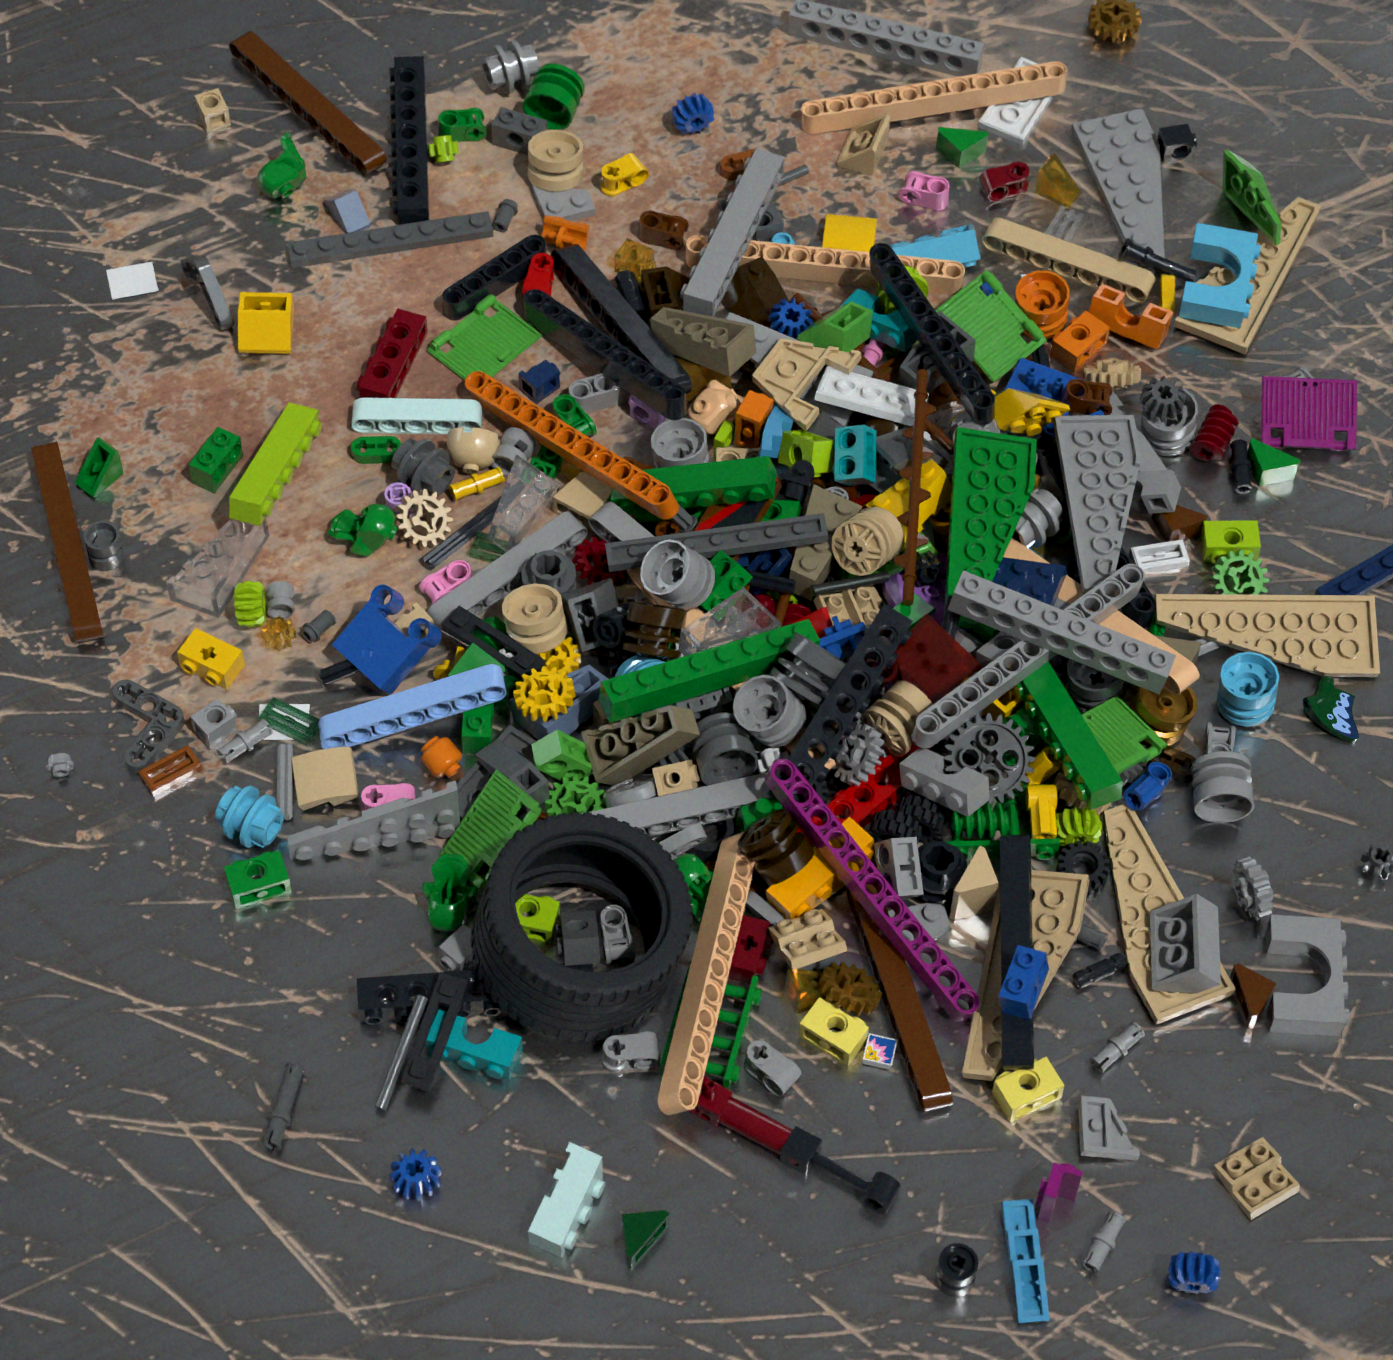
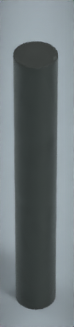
M887 571L811 585L810 592L812 596L885 583L889 582V574Z

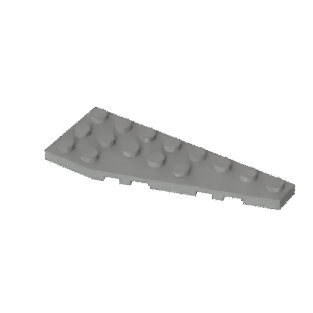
M1134 415L1054 417L1053 424L1083 595L1116 572L1142 458Z

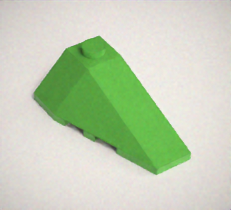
M1229 150L1223 151L1222 192L1275 245L1280 244L1281 221L1262 173Z

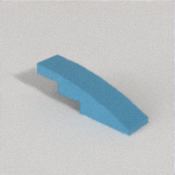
M775 404L767 419L758 457L769 456L777 458L782 441V431L791 430L793 419L777 404Z
M1033 1199L1002 1201L1007 1256L1018 1323L1050 1321L1043 1258H1041Z

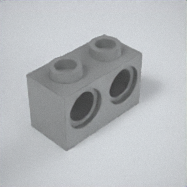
M890 838L874 843L877 869L898 896L905 900L924 895L917 838Z

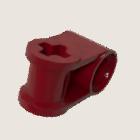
M1018 161L997 168H989L982 172L979 180L988 200L997 202L1008 197L1024 194L1029 187L1027 178L1030 170L1027 164Z

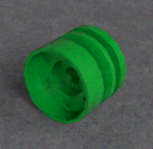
M545 64L539 67L535 73L531 87L522 103L523 112L527 115L547 120L548 130H564L569 127L574 118L577 106L585 92V84L574 70L560 64Z

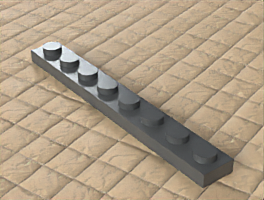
M489 211L292 241L287 242L291 268H298L494 236Z
M822 513L605 543L609 572L641 568L643 559L648 551L660 541L668 539L680 541L707 559L713 558L720 549L727 555H736L828 542V531L825 516Z

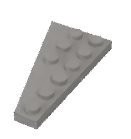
M456 780L446 783L447 789L435 793L431 788L422 791V796L413 800L401 798L361 811L362 817L350 821L346 816L337 819V824L328 828L316 826L289 835L287 840L290 859L307 860L314 856H334L341 852L352 850L365 851L371 847L378 846L392 847L398 843L422 842L429 838H449L460 824Z

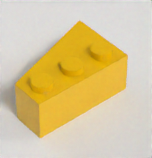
M933 459L922 464L921 488L929 491L931 497L919 504V533L924 529L922 524L930 515L935 517L951 499L952 485L945 471ZM904 478L900 479L895 485L867 503L866 507L884 508L897 518L908 511L910 481ZM901 524L904 533V544L901 552H903L906 548L907 527Z

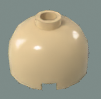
M464 427L454 428L448 432L447 452L449 453V458L456 466L463 468V472L468 474L478 473L479 470L488 468L496 461L497 458L493 459L492 456L500 445L501 439H498V434L472 427V432H463Z

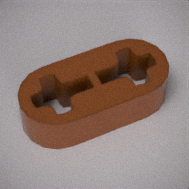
M755 149L725 156L720 164L722 177L727 180H737L739 175H743L745 162L748 157H752Z

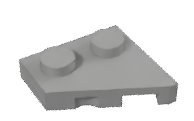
M532 185L533 194L543 218L549 215L574 221L596 215V208L588 190L572 188L560 192L547 191Z
M1080 1096L1078 1099L1080 1155L1137 1161L1140 1152L1137 1147L1133 1148L1126 1135L1128 1130L1123 1121L1118 1118L1117 1110L1111 1099Z

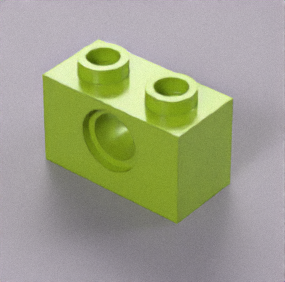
M805 430L782 431L778 463L789 466V470H791L794 463L806 460L814 467V477H820L821 473L832 472L833 443L835 440Z
M1258 520L1204 521L1200 534L1203 563L1218 564V558L1221 556L1225 557V554L1229 551H1233L1236 554L1239 550H1243L1244 556L1250 552L1254 553L1252 560H1258L1261 549Z
M525 894L516 902L517 915L524 932L531 941L552 945L556 932L555 924H558L560 918V901H556L549 896L537 897ZM528 912L535 914L531 917L523 916L524 913Z

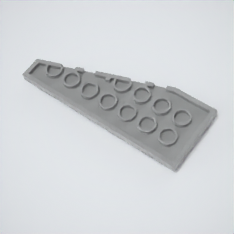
M1143 109L1072 123L1071 131L1122 242L1124 243L1127 238L1132 239L1134 244L1144 248L1149 246L1154 250L1155 254L1165 258L1160 146ZM1149 267L1146 268V270L1153 273L1154 276L1163 274Z

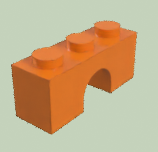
M1101 284L1093 295L1089 313L1108 325L1110 331L1118 333L1122 337L1138 341L1144 346L1158 349L1167 336L1174 312L1149 303L1141 315H1133L1124 306L1125 292Z

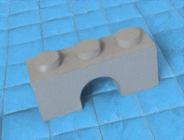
M1174 471L1138 472L1132 501L1142 498L1149 514L1175 512L1181 486Z
M918 748L899 763L902 787L967 817L990 800L988 776L968 767L955 774H944L943 756L926 748Z

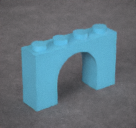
M1197 223L1190 259L1223 265L1235 275L1236 280L1225 286H1210L1186 281L1179 312L1180 318L1234 328L1241 327L1242 319H1248L1251 304L1246 303V299L1252 298L1254 284L1249 282L1250 279L1255 280L1258 265L1253 264V259L1258 260L1261 245L1256 244L1257 233Z

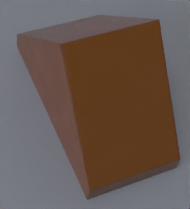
M1176 505L1175 512L1152 513V519L1165 542L1181 539L1184 542L1200 536L1203 522L1207 521L1208 515Z
M1235 964L1230 980L1236 988L1235 995L1247 1029H1252L1269 1003L1277 983L1241 964Z

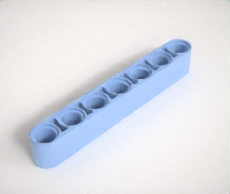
M495 664L481 666L327 714L318 721L321 747L323 749L352 747L497 702L506 695L502 668Z

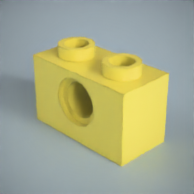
M820 997L800 1022L799 1026L800 1038L847 1067L867 1042L869 1027L866 1026L863 1020L856 1016H849L841 1008H835L834 1002L825 1001ZM832 1027H837L842 1031L835 1033L830 1031L829 1029Z
M1046 1056L1038 1061L1034 1059V1069L1016 1070L1012 1073L1011 1071H1006L1000 1074L994 1082L992 1095L1011 1123L1061 1099L1065 1085ZM1027 1084L1033 1089L1025 1090L1020 1085Z

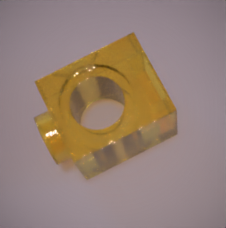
M629 238L624 241L615 254V272L633 271L640 283L641 270L656 267L654 249Z

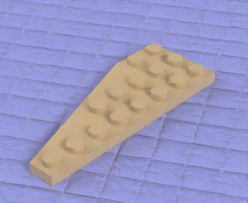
M1297 197L1278 213L1281 221V241L1278 245H1275L1262 231L1258 233L1256 244L1261 245L1258 260L1253 259V264H1258L1255 280L1250 279L1249 282L1254 284L1252 298L1246 299V303L1251 304L1248 319H1242L1240 328L1180 318L1179 313L1174 321V327L1246 355L1311 231L1322 206ZM1219 265L1210 270L1209 275L1203 280L1200 279L1196 283L1210 286H1225L1234 282L1236 277L1228 268Z
M1156 594L1154 597L1156 602L1155 624L1243 652L1259 653L1272 661L1322 677H1378L1380 674L1375 596Z
M1125 804L1104 811L1103 822L1129 977L1155 1024H1160L1234 995L1236 988L1221 962V985L1199 993L1165 992L1152 989L1150 911L1184 899L1135 811L1129 809Z
M1031 870L1033 949L1046 952L1049 971L1036 1006L1081 930L1090 881L1089 876L1086 874ZM1000 885L977 995L979 1006L973 1015L962 1070L963 1077L967 1079L993 1081L1003 1065L1002 1018L998 997L1001 991Z

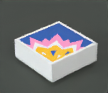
M869 1033L862 1064L891 1070L898 1040Z

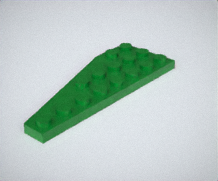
M962 427L956 428L945 607L948 597L953 595L963 570L991 582L993 581L1035 486L1037 439ZM961 615L958 627L971 629L975 620Z

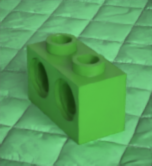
M558 729L531 744L535 767L562 782V777L573 781V776L577 775L578 780L581 781L586 776L588 777L593 774L585 743Z

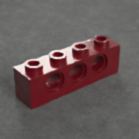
M397 308L393 318L389 317L386 323V332L383 337H379L376 344V352L374 356L369 357L366 372L357 381L356 390L359 391V398L397 397L428 333L427 316Z

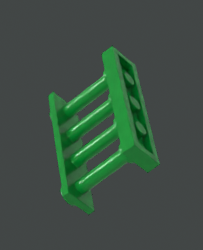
M1032 784V785H1054V784ZM1021 785L1024 790L1021 794L1013 791L1014 799L1011 801L1004 795L1002 808L1005 810L1007 803L1011 804V827L1008 835L1020 834L1017 809H1026V785ZM995 798L993 799V802L991 804L992 810L994 809V806L997 803ZM938 803L939 807L942 806L945 809L944 811L949 812L951 825V809ZM951 827L952 841L945 842L956 846L964 854L966 860H972L979 846L986 849L989 859H1000V840H992L988 831L984 832L980 840L963 841V831L960 837L956 838ZM1060 838L1030 839L1031 858L1048 860L1058 856Z
M691 960L660 1061L661 1077H663ZM754 975L749 989L726 983L724 995L743 999L746 1002L742 1014L720 1009L717 1021L738 1025L735 1040L714 1035L711 1047L731 1051L727 1066L708 1061L705 1070L707 1074L724 1077L723 1087L729 1090L731 1083L737 1084L741 1066H738L737 1062L753 1005L759 1006L763 989L758 988L759 977Z

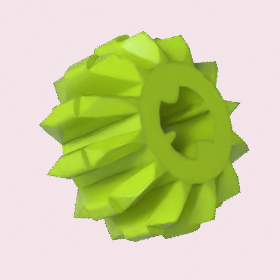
M244 581L243 583H237L235 586V617L241 627L253 628L264 625L266 621V598L264 586L260 582Z
M1074 807V809H1064V812L1056 814V838H1060V846L1068 847V844L1073 842L1076 847L1077 841H1082V845L1086 846L1087 841L1097 843L1099 837L1102 836V822L1096 810H1088L1087 807Z

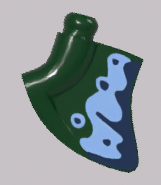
M1321 677L1316 686L1315 693L1303 699L1305 711L1314 722L1329 733L1352 743L1358 740L1359 733L1352 713L1355 696L1336 689L1331 677Z

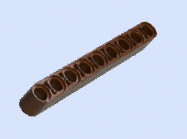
M248 31L229 43L232 55L241 65L361 174L366 176L387 162L384 151L376 142L254 32Z
M58 442L33 446L31 450L76 643L104 637Z
M865 885L867 892L877 894V890L873 885ZM846 886L847 898L876 982L881 985L879 991L883 993L882 999L895 1037L898 1040V1045L922 1112H928L952 1106L953 1096L906 961ZM884 907V913L890 917L887 907Z

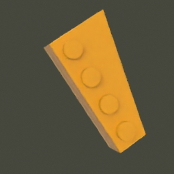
M849 817L842 823L843 827L873 863L874 838ZM829 839V843L833 848H841V844L837 840ZM815 847L813 858L804 868L787 880L771 885L766 890L767 903L781 913L785 919H795L817 907L844 887L845 883ZM847 862L850 870L859 871L856 863Z

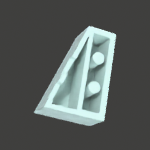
M569 1142L565 1150L568 1152V1159L562 1170H556L553 1178L557 1180L548 1196H544L528 1230L530 1244L560 1258L563 1257L566 1249L571 1250L575 1245L578 1237L576 1231L580 1223L585 1224L592 1210L589 1206L594 1198L599 1199L605 1187V1182H603L602 1156Z

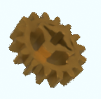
M1097 0L1096 5L1092 4L1089 11V28L1095 29V35L1102 34L1103 40L1110 37L1112 42H1115L1116 38L1124 42L1125 36L1133 38L1134 33L1139 32L1142 20L1140 8H1135V2L1127 3V0Z
M841 961L839 966L832 962L830 967H825L818 982L822 986L820 992L827 994L825 1000L834 1001L835 1008L844 1009L847 1014L852 1010L857 1016H860L862 1011L869 1015L871 1010L875 1011L883 995L879 991L881 985L873 983L875 977L867 976L864 968L856 969V965L853 963L851 967H848L843 961Z

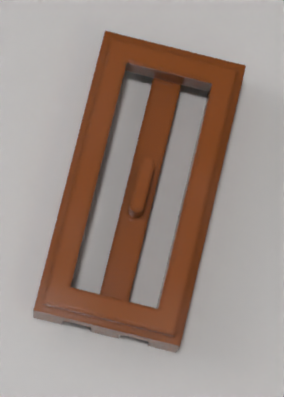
M186 745L138 772L140 778L144 780L146 787L150 789L154 797L202 771L203 768L189 745ZM187 756L189 757V758L183 760L182 762H180V763H178V764H176V765L174 764L175 762H177V761H179V760H181V759H183V758H185V757H187ZM165 768V771L157 774L152 778L149 777Z

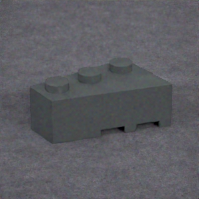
M938 310L937 314L972 362L974 360L976 340ZM915 344L900 366L899 385L916 389L917 371L924 369L927 371L926 392L930 393L945 382V379L921 344Z

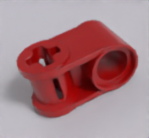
M539 253L532 257L523 284L522 299L527 291L533 289L542 290L551 296L554 281V260L549 254Z

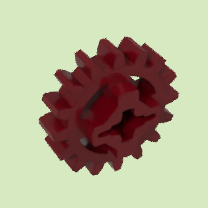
M594 536L591 538V541L584 539L582 544H578L572 562L575 563V570L581 571L580 579L588 578L589 585L611 578L613 585L615 584L616 586L622 585L623 581L626 582L629 576L627 570L609 572L605 543L607 542L603 539L598 541Z

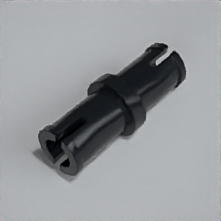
M1234 440L1230 444L1232 453L1230 469L1234 473L1235 491L1245 494L1252 489L1250 478L1252 463L1248 460L1247 441Z

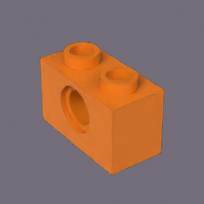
M1085 310L1079 317L1075 316L1065 330L1059 331L1054 335L1051 340L1050 357L1075 373L1107 344L1110 327Z
M748 391L736 412L734 445L747 449L760 448L767 419L773 410L774 399L762 393Z

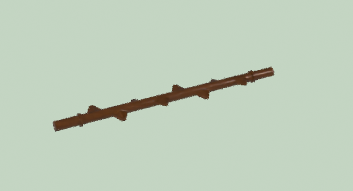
M799 293L794 294L792 297L795 298L798 305L804 302L803 310H811L809 318L814 323L831 312L828 311L820 314L818 309L806 301ZM864 342L853 350L861 352L865 346ZM861 354L862 359L857 365L873 371L872 378L890 382L894 372L891 367L878 370ZM925 417L924 432L929 433L932 440H936L950 455H953L954 443L943 433L941 428H938Z
M919 369L916 376V392H914L913 396L915 398L914 424L902 431L903 437L912 440L911 466L901 469L899 476L910 481L908 511L897 517L900 524L907 527L906 551L904 554L894 557V563L904 569V574L902 575V580L904 581L902 603L906 606L913 605L914 586L917 580L915 575L917 548L928 544V538L918 532L919 504L931 497L929 491L921 488L922 461L933 457L934 451L923 446L925 417L936 412V407L926 403L928 393L926 392L927 371L924 369Z

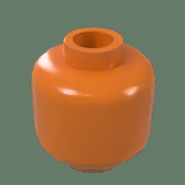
M435 736L421 748V763L435 778H441L445 775L451 778L461 769L459 763L462 759V753L448 737L439 738Z

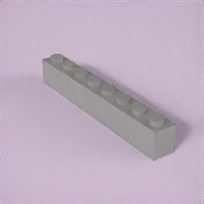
M756 148L752 157L747 158L744 165V173L738 176L735 191L729 194L725 211L721 210L717 220V227L711 230L708 245L702 248L699 255V263L697 266L694 265L692 267L690 281L688 284H684L681 290L680 298L683 299V311L714 317L784 174V156Z

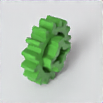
M1243 550L1237 551L1236 554L1233 551H1229L1225 554V557L1221 556L1217 559L1219 565L1216 564L1211 567V570L1216 573L1209 577V581L1215 582V586L1211 588V591L1230 595H1240L1242 592H1250V595H1263L1268 591L1263 585L1270 582V579L1263 577V574L1268 569H1261L1259 567L1262 562L1261 559L1252 560L1254 554L1252 552L1244 556ZM1231 563H1239L1236 568L1233 566L1228 567Z
M577 775L573 776V781L562 777L563 784L560 785L554 782L553 791L549 790V799L545 801L547 814L549 816L554 815V817L562 813L568 815L570 812H579V814H583L584 812L607 808L603 799L605 791L598 790V782L589 784V777L587 776L582 781L578 780Z

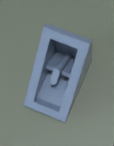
M345 190L324 200V205L345 233L363 231L371 227L356 190Z

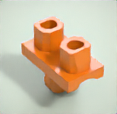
M546 215L544 217L541 237L547 243L555 244L556 248L578 244L585 252L590 229L588 224L564 220V218Z

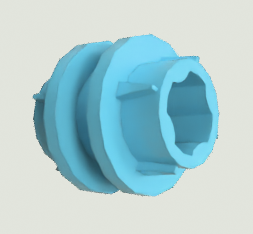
M235 785V787L230 788L222 796L215 812V819L219 821L218 825L223 827V835L234 839L240 835V844L247 848L255 844L264 848V846L273 842L283 824L284 814L280 812L281 808L276 806V799L273 796L265 794L259 798L260 795L257 788L249 785L242 789Z

